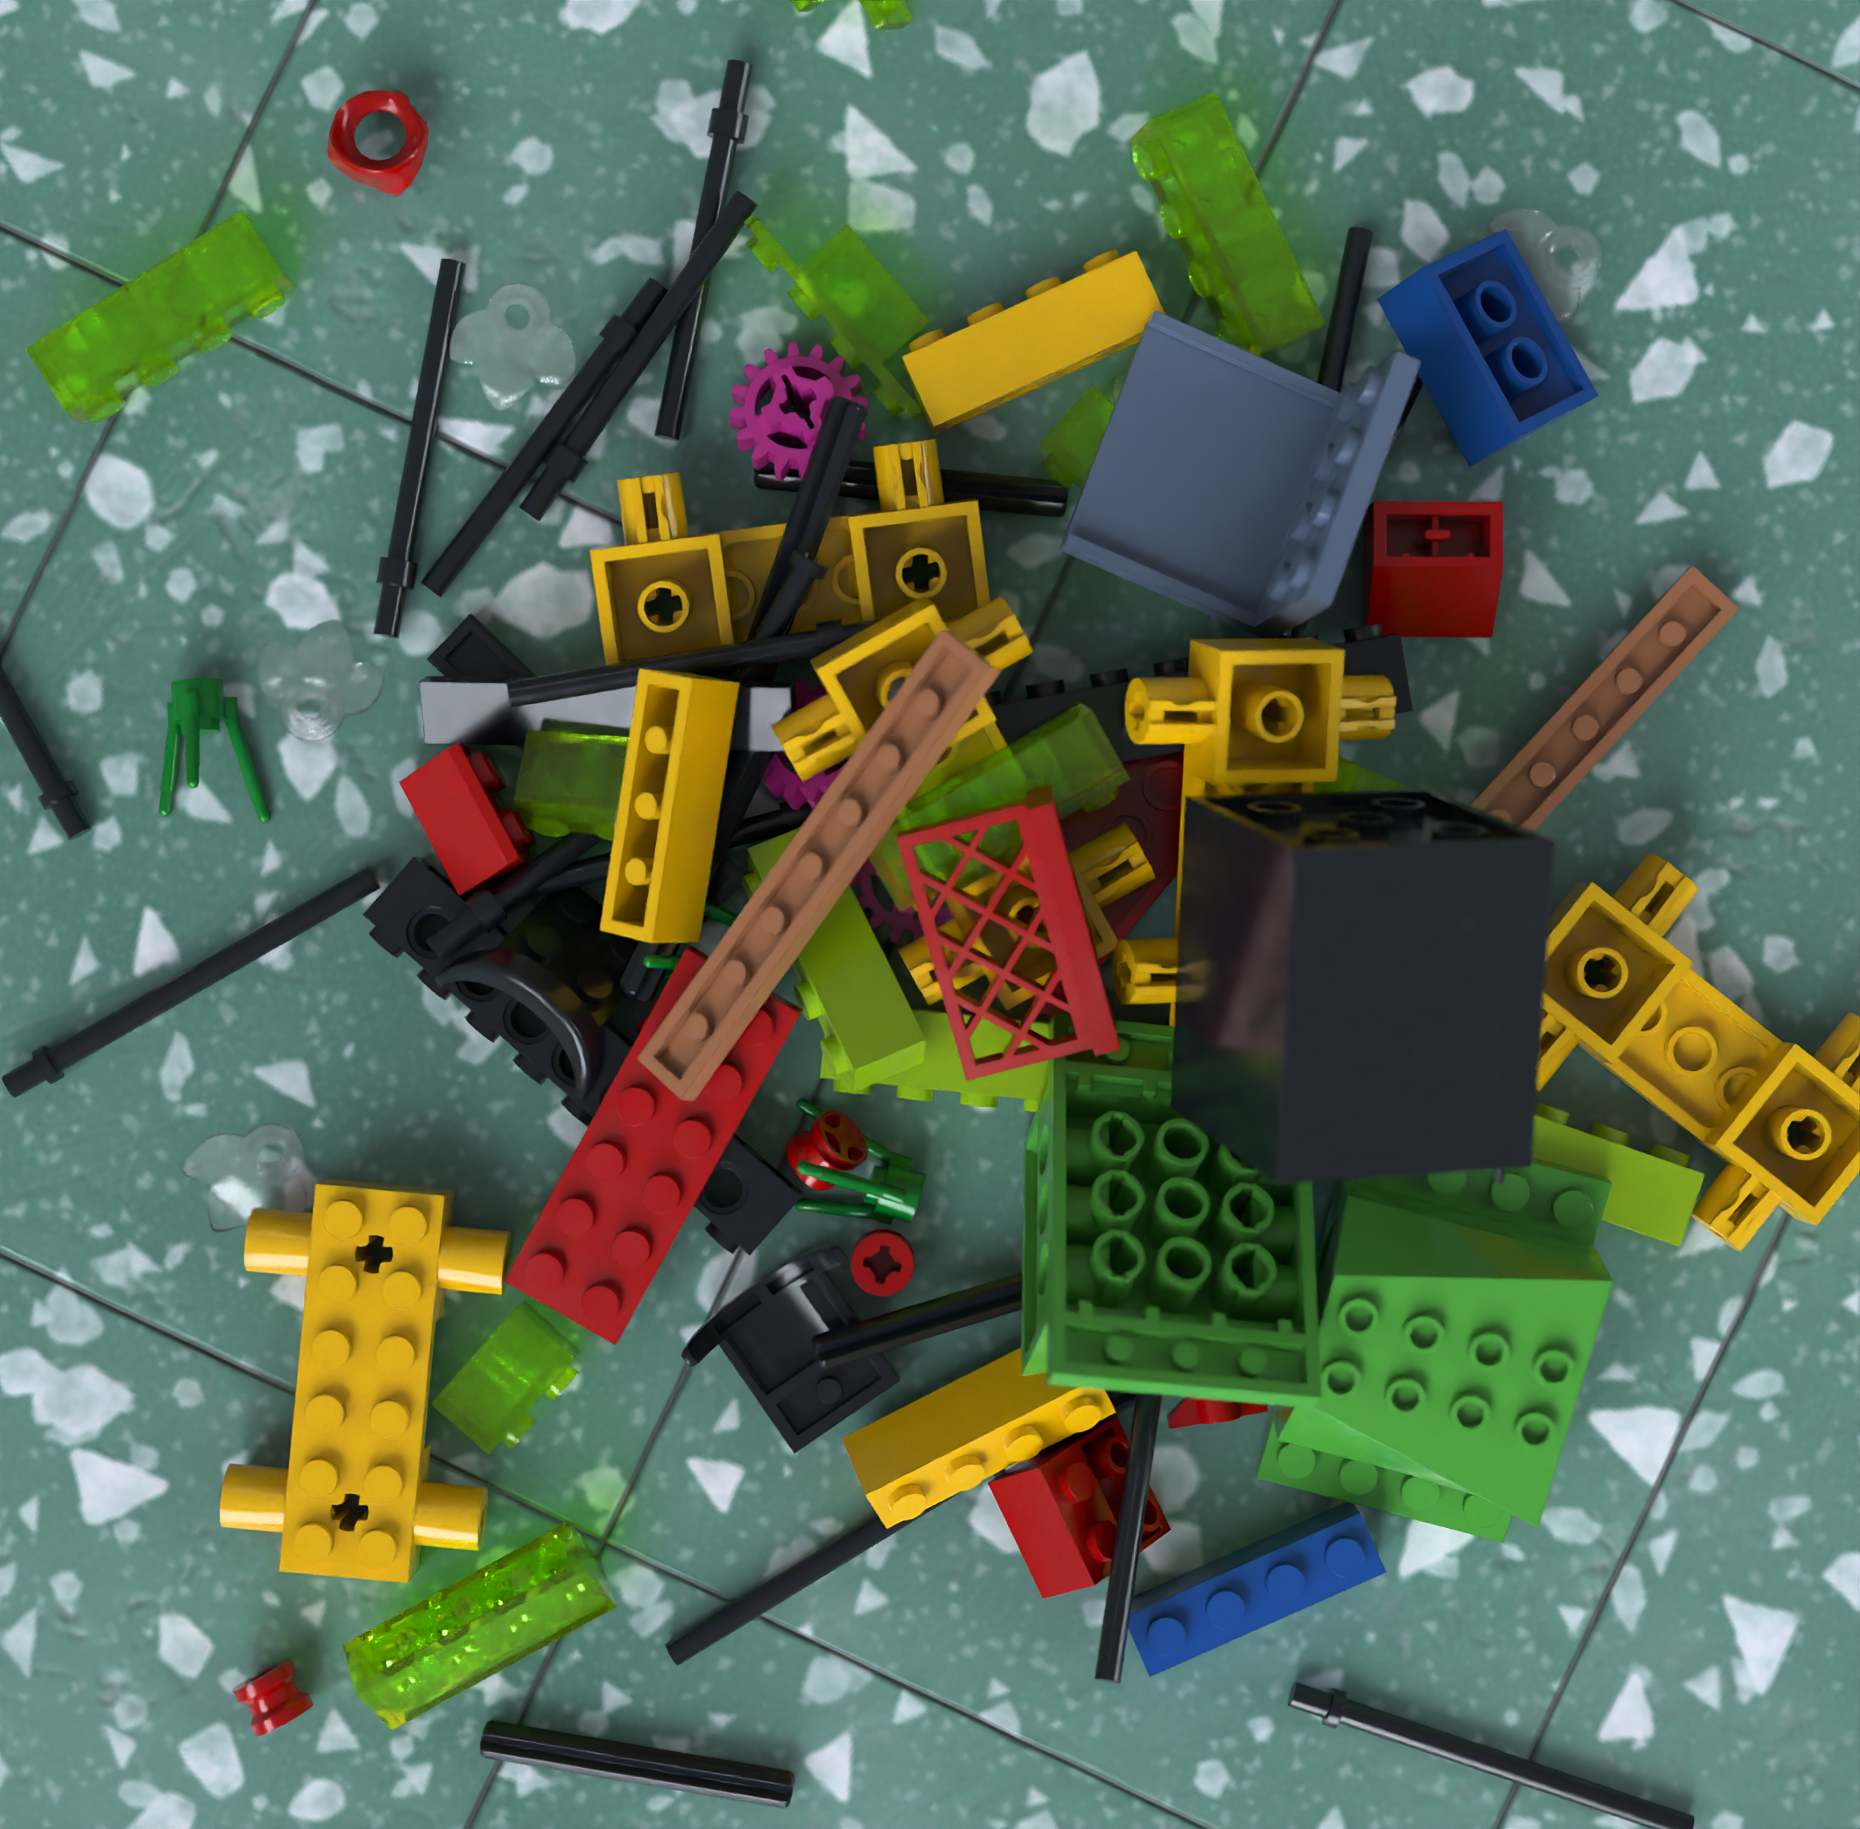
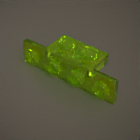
M754 214L747 218L744 223L755 235L746 243L747 247L770 273L779 265L782 266L796 283L787 292L812 322L820 314L824 315L838 332L829 342L853 370L863 362L879 379V382L870 390L896 419L901 413L906 411L915 422L925 413L885 368V365L931 325V322L851 228L846 224L805 262L798 266Z

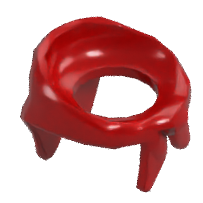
M365 91L347 99L336 112L329 130L327 155L332 164L352 180L396 197L401 196L403 191L412 184L422 166L428 147L429 128L427 122L418 114L415 106L411 105L409 97L401 91ZM371 113H392L404 124L406 131L404 145L397 154L389 159H369L361 154L356 147V128L361 120Z

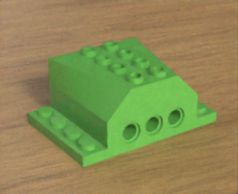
M1053 1014L1048 1026V1039L1076 1033L1071 1015ZM1115 1020L1121 1050L1095 1056L1092 1048L1049 1059L1048 1084L1023 1142L1021 1376L1047 1373V1384L1315 1408L1321 1399L1312 1182L1275 1184L1170 1108L1174 1027Z
M1532 1158L1531 1167L1505 1169L1503 1184L1493 1182L1494 1169L1338 1180L1315 1261L1321 1399L1315 1408L1274 1405L1255 1470L1256 1478L1504 1543L1512 1515L1538 1528L1613 1284V1279L1594 1246L1612 1185L1610 1179L1602 1175Z

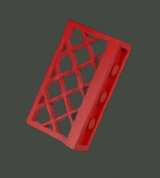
M1051 785L1025 791L1026 798L896 832V839L966 1081L1092 1048L1095 1056L1121 1050L1117 1024ZM1017 820L1023 842L1010 863L978 847L990 826ZM974 831L969 841L958 836L959 834ZM942 840L959 849L962 853L946 880H943L920 867L915 846ZM1026 856L1032 876L1019 869ZM971 857L1003 874L986 902L954 886ZM1012 879L1038 894L1040 903L1027 925L995 908ZM925 884L938 890L932 903L930 902ZM947 896L979 913L963 941L937 927L935 916ZM1043 917L1049 937L1036 930ZM988 918L1020 935L1003 963L972 947ZM1029 940L1054 953L1057 964L1044 985L1012 969ZM943 945L956 952L949 964ZM965 957L996 973L980 1002L955 989L952 978ZM1060 978L1066 997L1053 991ZM1006 979L1037 995L1020 1023L989 1007ZM1048 1001L1071 1014L1076 1033L1048 1039L1031 1030L1030 1027L1045 1002ZM961 1006L973 1012L966 1024ZM982 1017L1013 1033L1003 1052L975 1059L970 1037ZM1023 1039L1031 1043V1045L1018 1048Z

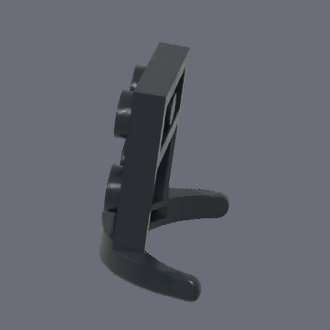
M575 887L547 894L495 949L479 950L457 958L435 978V982L439 986L454 981L483 983L509 994L528 1007L550 1028L562 1044L573 1067L576 1083L575 1095L579 1099L584 1100L594 1088L599 1073L600 1051L597 1033L630 997L619 988V982L640 940L601 931L600 924L603 906L581 888Z
M829 1244L811 1249L791 1259L752 1284L712 1315L689 1339L681 1354L685 1363L689 1367H694L719 1345L794 1454L900 1381L898 1374L883 1352L829 1369L822 1368L817 1363L812 1347V1338L816 1334L860 1321L827 1273V1270L841 1266L849 1259L838 1245Z

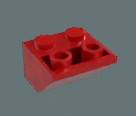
M1373 501L1367 507L1364 514L1363 626L1382 623L1383 635L1395 633L1400 634L1401 638H1491L1493 636L1503 571V502Z
M458 742L445 749L399 782L459 896L469 897L482 890L481 885L501 880L533 860L528 848L537 844L534 834L520 810L514 812L511 807L506 808L498 792L506 788L507 785L489 753L484 755L481 750L476 751Z
M1117 1415L1048 1450H1041L1033 1458L1018 1462L988 1482L1043 1599L1095 1586L1110 1575L1129 1448V1440ZM1150 1484L1140 1552L1171 1530Z

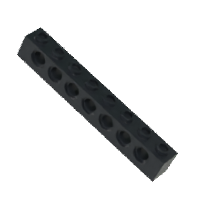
M413 857L364 912L363 915L375 925L369 932V935L396 958H399L403 952H406L423 967L417 974V977L431 991L443 1000H447L451 994L456 996L471 1010L465 1016V1019L474 1029L493 1043L499 1036L507 1041L519 1052L513 1059L514 1063L540 1085L549 1078L567 1094L561 1101V1104L580 1122L589 1126L634 1043L609 1021L597 1033L600 1051L598 1078L592 1091L582 1100L575 1095V1076L568 1071L565 1065L564 1056L566 1051L550 1028L547 1026L543 1033L538 1036H532L525 1033L519 1027L517 1012L522 1004L520 1001L499 989H495L489 994L481 993L472 986L470 981H454L439 986L435 982V978L451 962L471 952L495 949L509 933L500 925L488 934L481 930L444 959L440 960L425 945L422 939V927L428 918L437 914L445 917L450 922L466 910L463 903L469 898L459 896L454 885L424 858ZM735 1133L714 1171L727 1169L734 1172L740 1178L742 1183L740 1198L732 1203H720L711 1197L706 1184L694 1207L711 1221L705 1227V1230L717 1243L732 1254L740 1247L748 1255H751L801 1198L803 1192Z

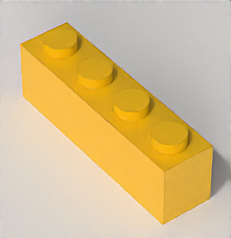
M1117 249L1105 252L1083 265L1085 271L1083 275L1065 283H1062L1059 276L1048 278L1025 291L1028 300L1004 310L1001 302L991 304L968 316L967 321L970 326L946 336L943 329H937L913 340L909 344L911 353L902 356V368L933 436L1138 344L1148 317L1155 310L1162 314H1165L1137 251L1120 257Z
M639 668L600 924L601 931L649 943H688L700 941L738 696V682L686 672Z
M1020 1347L843 1437L842 1440L865 1496L888 1529L901 1521L919 1516L925 1509L960 1491L976 1487L982 1480L1018 1462L1033 1458L1041 1450L1075 1433L1092 1428L1098 1421L1116 1413V1410L1104 1389L1047 1384V1373L1021 1376Z

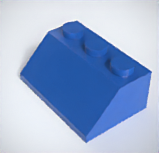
M1507 229L1422 267L1377 299L1407 355L1421 361L1417 373L1469 467L1515 444L1598 397L1595 388Z

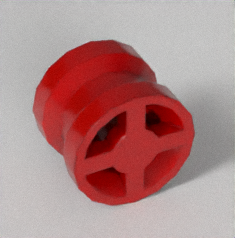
M828 1110L813 1121L811 1131H800L788 1141L786 1153L793 1171L801 1181L810 1188L826 1191L835 1184L799 1173L796 1168L798 1162L807 1161L840 1171H853L867 1159L868 1149L861 1130L850 1118L838 1111Z
M888 1228L874 1229L859 1239L851 1257V1273L856 1284L865 1292L875 1296H891L901 1291L910 1282L914 1271V1252L909 1241L902 1234Z
M286 1659L270 1666L245 1680L232 1690L237 1701L247 1704L253 1715L250 1726L257 1737L287 1724L314 1705L308 1693L299 1691L294 1681L296 1669L291 1659Z

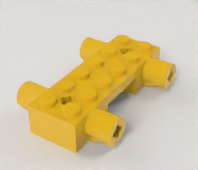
M936 439L872 447L880 511L829 518L816 556L817 559L829 567V570L823 580L815 579L796 613L789 634L816 630L815 623L841 619L842 625L886 618L923 596L934 604L945 626H948L990 602L978 500L973 498L944 502ZM680 472L616 480L625 543L600 546L590 550L606 665L745 642L787 523L689 535ZM918 554L927 555L928 564L937 562L939 566V574L929 576V587L923 589L914 588V580L905 581L902 576V569L912 566V556ZM659 588L671 589V597L679 595L683 607L676 609L673 613V621H662L661 611L652 613L650 610L649 601L659 596Z
M923 596L811 659L810 663L828 694L771 725L802 782L853 755L893 697L887 698L888 692L893 690L891 683L901 676L907 679L941 629L955 634L1000 671L1032 654L1033 650L1029 640L1005 599L1000 596L954 623L945 626L934 604ZM984 696L897 816L904 830L1026 798L1025 791L1032 790L994 721L997 719ZM1017 820L990 826L978 847L1010 863L1023 842ZM1125 823L1114 827L1076 850L1069 852L1098 959L1115 950L1118 943L1101 909L1155 879L1150 863ZM974 831L959 834L958 836L969 841ZM942 840L915 846V850L926 870L943 880H946L962 853L959 849ZM1026 856L1019 869L1032 876ZM971 857L954 886L986 902L1003 874ZM1012 879L995 908L1016 918L1019 916L1017 914L1018 910L1023 906L1030 904L1033 908H1036L1040 902L1037 892ZM947 896L944 902L954 919L938 928L963 941L979 913ZM1043 917L1036 930L1049 937ZM988 918L972 947L1003 963L1020 935ZM923 935L900 948L898 952L930 1006L943 998L927 942ZM1029 940L1012 969L1044 985L1057 963L1054 953ZM943 945L949 964L956 952ZM965 957L952 979L955 989L958 990L983 975H986L991 984L996 973ZM1006 979L996 995L1006 1010H1009L1035 994Z
M1313 638L1190 639L1188 677L1135 678L1132 680L1125 702V720L1130 739L1135 744L1185 743L1174 937L1121 939L1116 944L1112 961V978L1116 995L1122 1004L1171 1003L1169 1025L1174 1027L1185 796L1310 793L1314 790V782H1336L1339 740L1386 739L1391 729L1395 728L1394 713L1397 696H1394L1393 687L1387 677L1384 675H1343L1345 650Z
M1648 852L1613 897L1593 882L1577 883L1549 918L1537 1092L1542 1090L1576 1045L1582 1048L1727 1164L1696 1203L1691 1216L1724 1243L1741 1252L1778 1205L1795 1219L1817 1226L1860 1172V1016L1848 1012L1813 1057L1796 1043L1782 1042L1690 969L1694 962L1662 938L1696 896L1699 889L1691 879L1682 874L1668 861L1666 862L1661 857ZM1601 959L1605 965L1599 971L1606 975L1603 984H1587L1584 979L1587 975L1584 972L1586 962L1599 961ZM1803 1120V1124L1798 1128V1130L1805 1133L1800 1144L1788 1142L1787 1137L1789 1134L1787 1129L1790 1123Z
M328 1178L315 1184L313 1213L255 1207L251 1211L246 1229L244 1248L246 1270L250 1272L307 1277L288 1469L230 1463L227 1467L222 1486L220 1523L222 1527L281 1532L282 1543L279 1571L408 1583L420 1568L421 1546L480 1551L486 1527L487 1487L428 1482L431 1442H425L435 1326L436 1321L443 1317L446 1290L504 1295L507 1283L504 1280L510 1270L512 1238L510 1231L452 1226L455 1190ZM378 1236L384 1238L383 1247H392L393 1257L385 1260L380 1265L373 1261L374 1256H369L367 1245L374 1242ZM352 1493L360 1496L358 1505L368 1506V1511L360 1518L353 1517L350 1514V1510H346L344 1506V1501Z

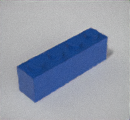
M1345 1502L1133 1596L1128 1629L1148 1675L1151 1677L1384 1574L1386 1570L1361 1513L1353 1503Z

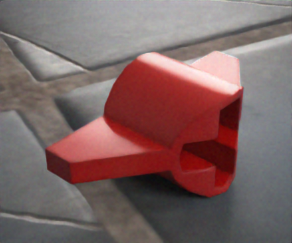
M1184 1397L1167 1415L1168 1427L1174 1429L1197 1424L1229 1422L1242 1416L1268 1412V1405Z

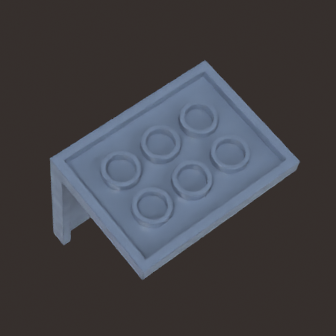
M1155 310L1147 319L1059 551L1262 639L1279 637L1331 606L1421 361L1396 351L1378 366L1370 365L1360 380L1356 383L1348 382L1341 393Z

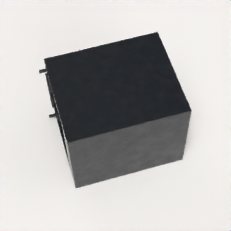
M1431 789L1185 796L1170 1108L1275 1184L1493 1169V1182L1503 1184L1505 1169L1531 1167L1555 840Z

